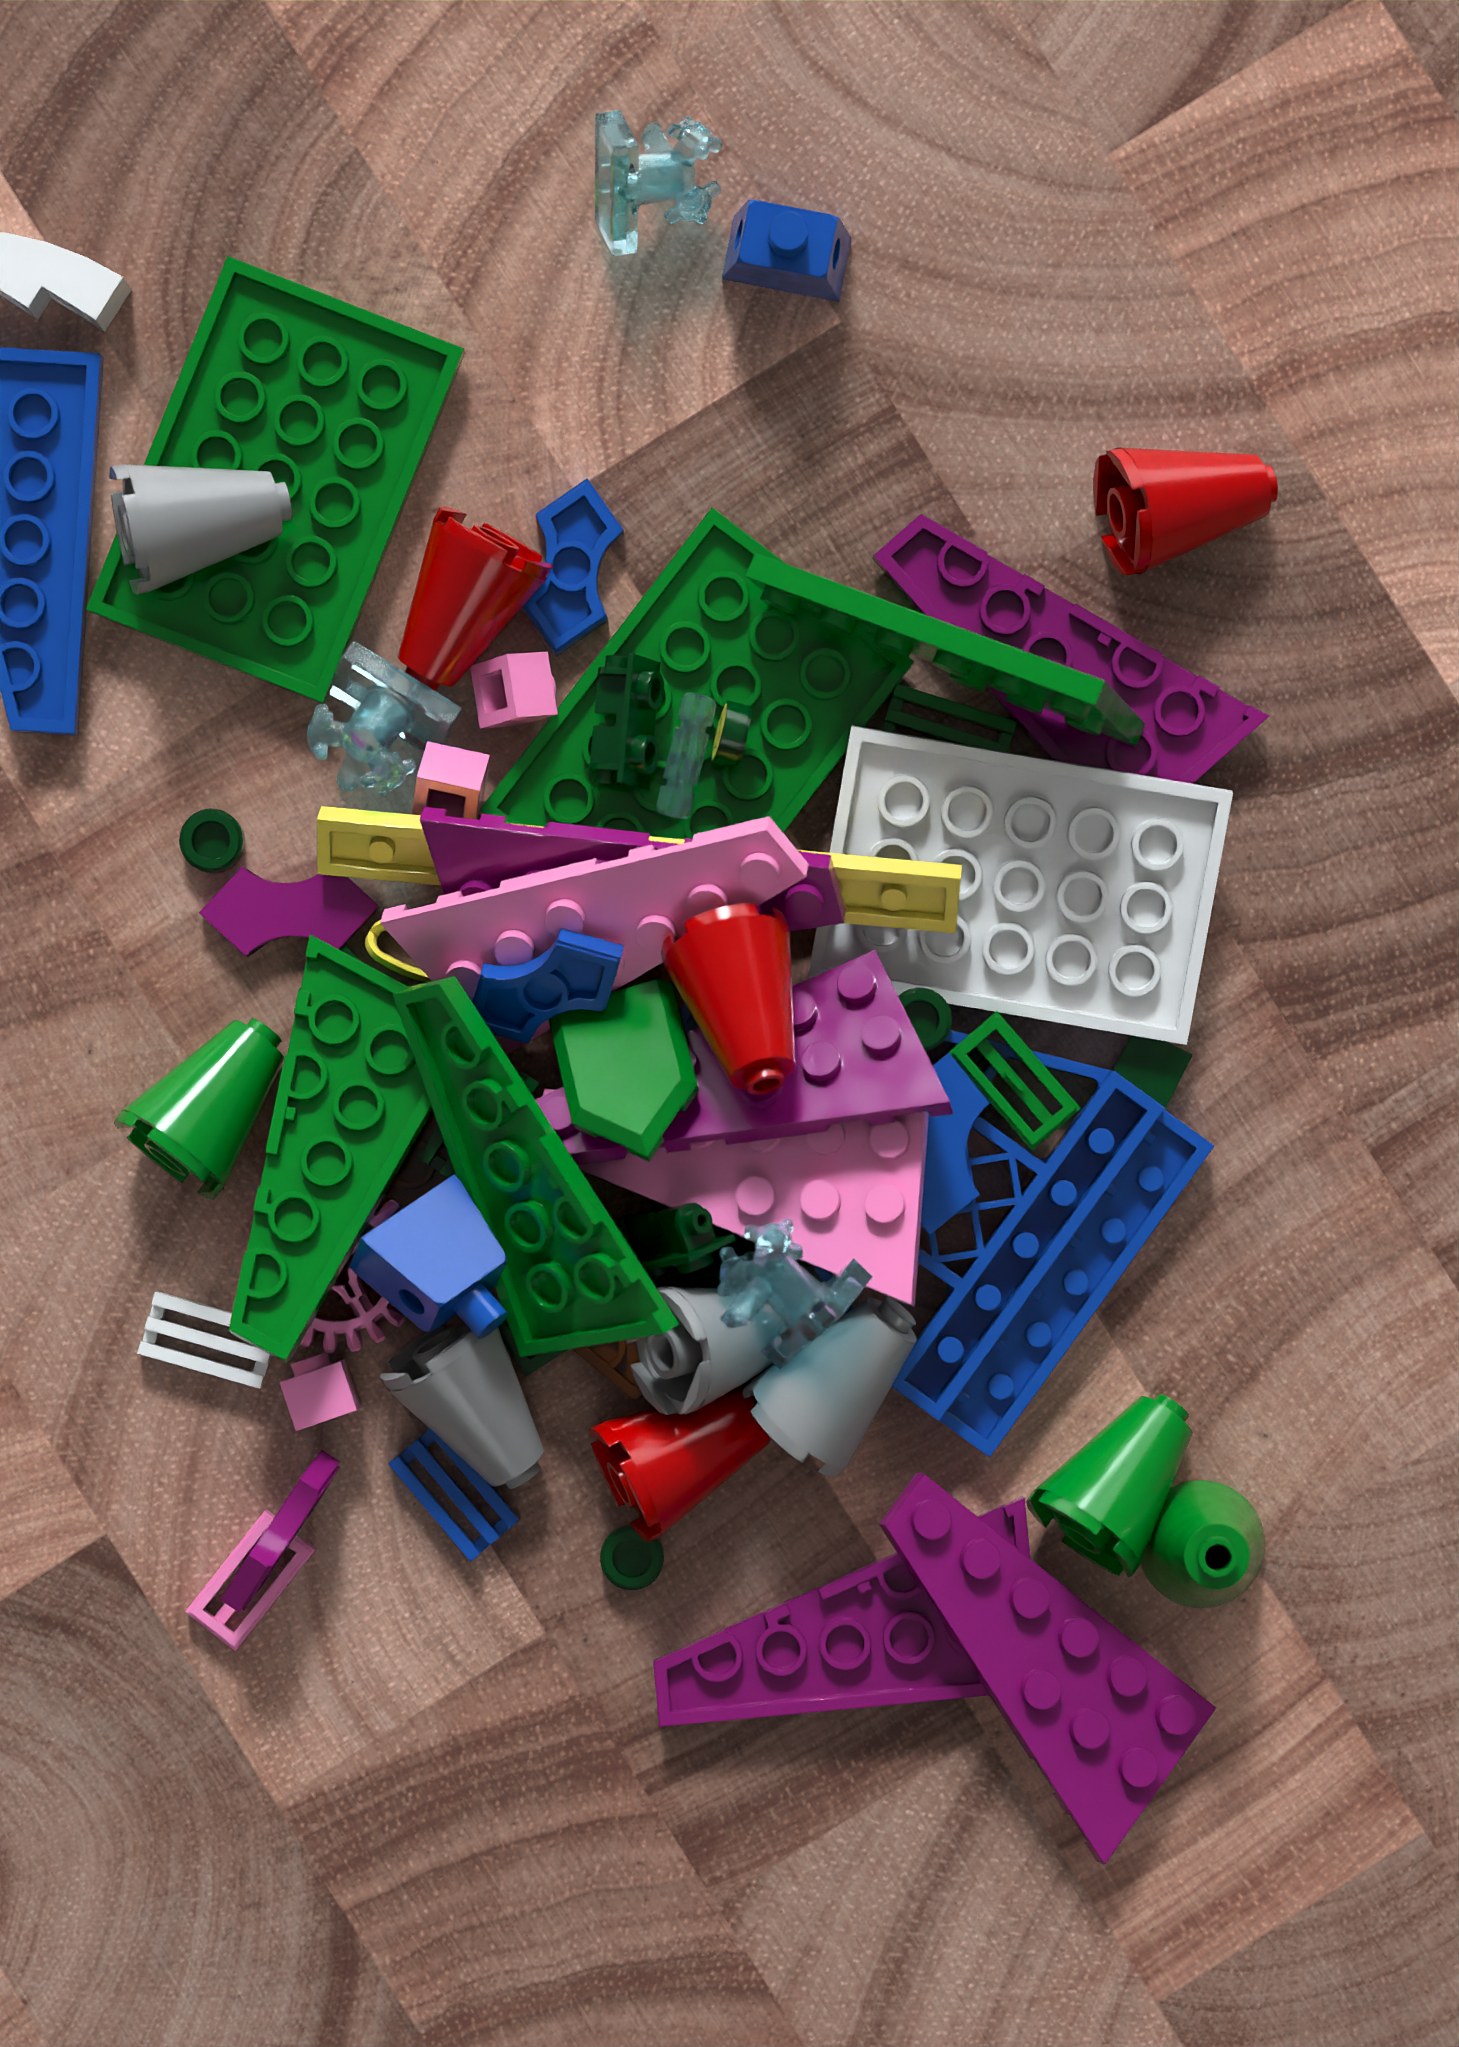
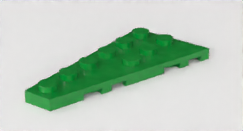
M758 553L754 554L745 575L763 591L760 600L764 603L791 614H795L798 607L818 614L817 621L833 630L847 635H852L854 630L875 638L874 642L892 652L904 656L913 654L928 660L936 667L949 672L948 679L968 689L983 692L986 685L1006 693L1005 699L1020 708L1037 714H1041L1042 710L1045 709L1064 717L1063 721L1079 730L1097 736L1103 733L1134 747L1137 746L1145 727V723L1102 679Z
M311 934L306 951L307 960L301 989L298 990L294 1009L295 1018L288 1052L284 1057L267 1140L260 1187L257 1189L254 1203V1218L247 1252L244 1253L229 1325L231 1334L286 1364H289L433 1111L393 998V994L408 988V986Z
M456 976L411 986L393 994L456 1177L461 1181L506 1254L507 1264L495 1288L502 1307L508 1312L506 1319L519 1356L524 1357L660 1335L678 1326L679 1322Z

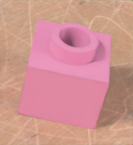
M548 651L505 654L470 667L480 729L522 726L558 715L555 699L556 684L551 674Z
M427 741L416 777L412 815H421L423 807L447 809L446 816L478 820L479 809L482 807L490 755Z
M326 1352L290 1364L294 1377L279 1382L296 1431L351 1413L362 1407L347 1360L343 1359L331 1364Z

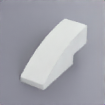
M0 232V296L37 320L50 300L53 299L105 332L132 290L123 276L85 256L51 243Z

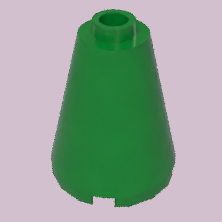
M251 1018L247 1025L238 1020H233L121 1110V1113L114 1121V1125L117 1129L133 1127L134 1129L127 1139L139 1151L181 1183L189 1174H192L204 1182L197 1193L215 1200L224 1189L282 1066L284 1056L277 1049L282 1042L281 1038L257 1019Z
M1157 1394L1154 1399L1140 1396L1035 1488L1026 1500L1027 1508L1045 1528H1047L1052 1519L1058 1522V1527L1065 1534L1061 1542L1091 1563L1118 1576L1124 1570L1128 1577H1132L1140 1566L1193 1434L1191 1428L1186 1423L1189 1414L1181 1405L1163 1394Z
M1183 1481L1171 1487L1140 1564L1146 1577L1155 1589L1177 1604L1192 1608H1211L1226 1604L1245 1592L1261 1569L1265 1554V1535L1261 1520L1249 1501L1233 1488L1213 1481ZM1219 1544L1215 1556L1205 1561L1207 1550L1211 1546Z

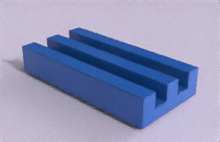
M430 1429L388 1463L470 1562L520 1520V1517L499 1492ZM434 1441L440 1445L501 1519L493 1526L429 1452L427 1447ZM415 1457L481 1534L474 1542L409 1466L408 1463Z

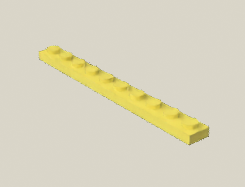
M321 806L317 817V874L441 886L419 820L421 815ZM651 836L649 838L652 841L683 844L685 841L684 839ZM798 850L831 855L846 908L844 923L956 933L962 865Z

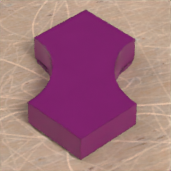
M242 866L199 914L241 953L249 957L274 940L288 937L309 939L310 934L340 949L352 939L378 911L380 906L349 877L317 874L299 882L277 883L264 880Z
M323 1450L319 1452L245 1559L222 1596V1602L237 1612L247 1608L267 1581L275 1566L340 1469V1466H338L339 1460Z

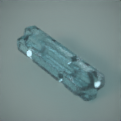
M686 693L682 698L678 719L682 720L680 727L675 726L664 772V778L667 779L666 786H661L656 804L658 813L676 819H687L690 816L695 796L691 789L692 785L697 786L709 739V734L705 733L707 726H712L716 710V702L711 697L697 693Z

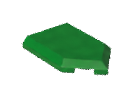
M659 979L611 992L606 1010L576 1009L565 1011L549 1018L574 1128L593 1137L603 1136L625 1146L627 1152L649 1162L664 1142L662 1135L679 1110H686L699 1092L672 982Z

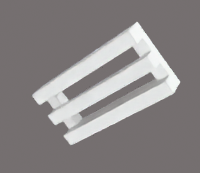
M159 1291L154 1293L153 1306L150 1316L147 1317L144 1328L146 1330L137 1354L261 1389L263 1387L271 1359L270 1354L252 1345L163 1320L166 1309L229 1326L232 1312ZM159 1333L256 1361L254 1369L249 1371L156 1344Z

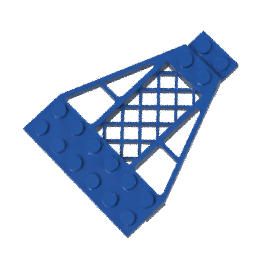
M684 1003L680 1009L685 1033L699 1028ZM950 1030L943 1042L958 1045L969 1034ZM987 1039L1005 1061L1007 1058L1021 1061L1007 1044ZM1036 1051L1032 1052L1046 1068L1092 1079L1096 1084L1095 1091L1051 1152L1042 1159L1035 1157L980 1116L976 1118L971 1129L1004 1153L969 1158L968 1145H966V1163L971 1180L973 1182L971 1165L1007 1160L1013 1197L977 1203L975 1198L958 1212H970L976 1247L974 1250L939 1255L935 1231L930 1235L928 1234L931 1256L919 1248L918 1263L946 1284L947 1295L916 1337L917 1342L892 1385L895 1390L942 1422L988 1457H991L1215 1146L1114 1070ZM989 1065L983 1074L991 1082L997 1072ZM1016 1161L1034 1174L1022 1192ZM1012 1205L983 1244L978 1210ZM974 1257L960 1277L941 1264V1262ZM813 1265V1268L842 1314L844 1315L852 1310V1305L841 1289L847 1280L837 1275L834 1276L831 1272Z

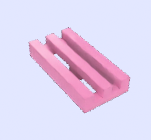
M267 1509L185 1611L234 1651L241 1646L317 1549L298 1535L295 1536L289 1548L296 1552V1554L235 1632L225 1626V1623L236 1610L224 1603L215 1616L211 1615L205 1610L206 1606L258 1542L274 1519L275 1515Z

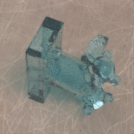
M620 110L595 114V222L613 256L637 253L638 209L641 205L675 199V206L666 211L664 215L669 223L674 224L682 218L686 221H696L699 224L706 223L712 199L721 192V187L717 181H712L704 187L696 186L694 163L697 158L706 160L710 153L709 151L719 153L722 148V141L714 137L705 125L694 121L688 116L684 117L680 124H671L666 133L670 137L678 139L677 144L672 148L658 122L647 124L641 136V144L646 153L639 154V145Z
M354 640L341 656L332 680L330 695L353 708L355 712L347 723L333 721V712L328 711V706L318 704L314 709V715L311 717L307 728L308 747L314 752L315 757L320 760H326L328 746L344 748L346 754L337 774L338 786L342 790L352 791L361 784L363 788L374 787L379 794L384 795L389 790L399 786L405 780L406 775L416 770V763L412 758L401 761L397 752H389L388 749L399 737L423 753L427 741L446 745L462 708ZM367 767H369L372 772L365 774Z
M789 1218L783 1219L779 1224L768 1223L761 1227L749 1224L745 1227L744 1236L755 1242L756 1252H747L744 1256H737L732 1247H724L719 1253L723 1263L720 1267L721 1284L717 1288V1293L722 1297H729L733 1292L740 1293L721 1316V1321L728 1328L746 1326L767 1302L785 1322L761 1352L779 1369L841 1318L873 1277L853 1259L830 1280L820 1283L795 1261L802 1258L803 1249L800 1245L792 1242L793 1222Z

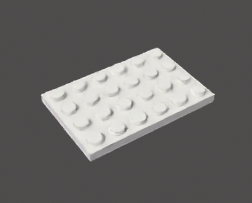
M852 725L830 853L962 865L956 933L848 923L817 927L808 979L876 950L897 995L912 988H927L940 994L948 1004L1187 1045L1233 791Z

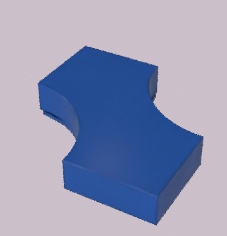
M588 478L535 514L545 535V563H551L553 569L547 580L522 608L556 657L608 621L606 612L598 597V572L602 559L609 547L617 538L624 534L623 528Z
M561 928L552 946L542 955L531 961L509 966L483 963L472 1003L492 1034L528 1044L537 1028L543 1022L559 1013L576 1009L606 1010L624 946Z
M950 1053L933 1065L936 1075L950 1101L953 1114L930 1117L929 1114L921 1226L929 1235L980 1195L968 1172L966 1145L974 1121L989 1102Z

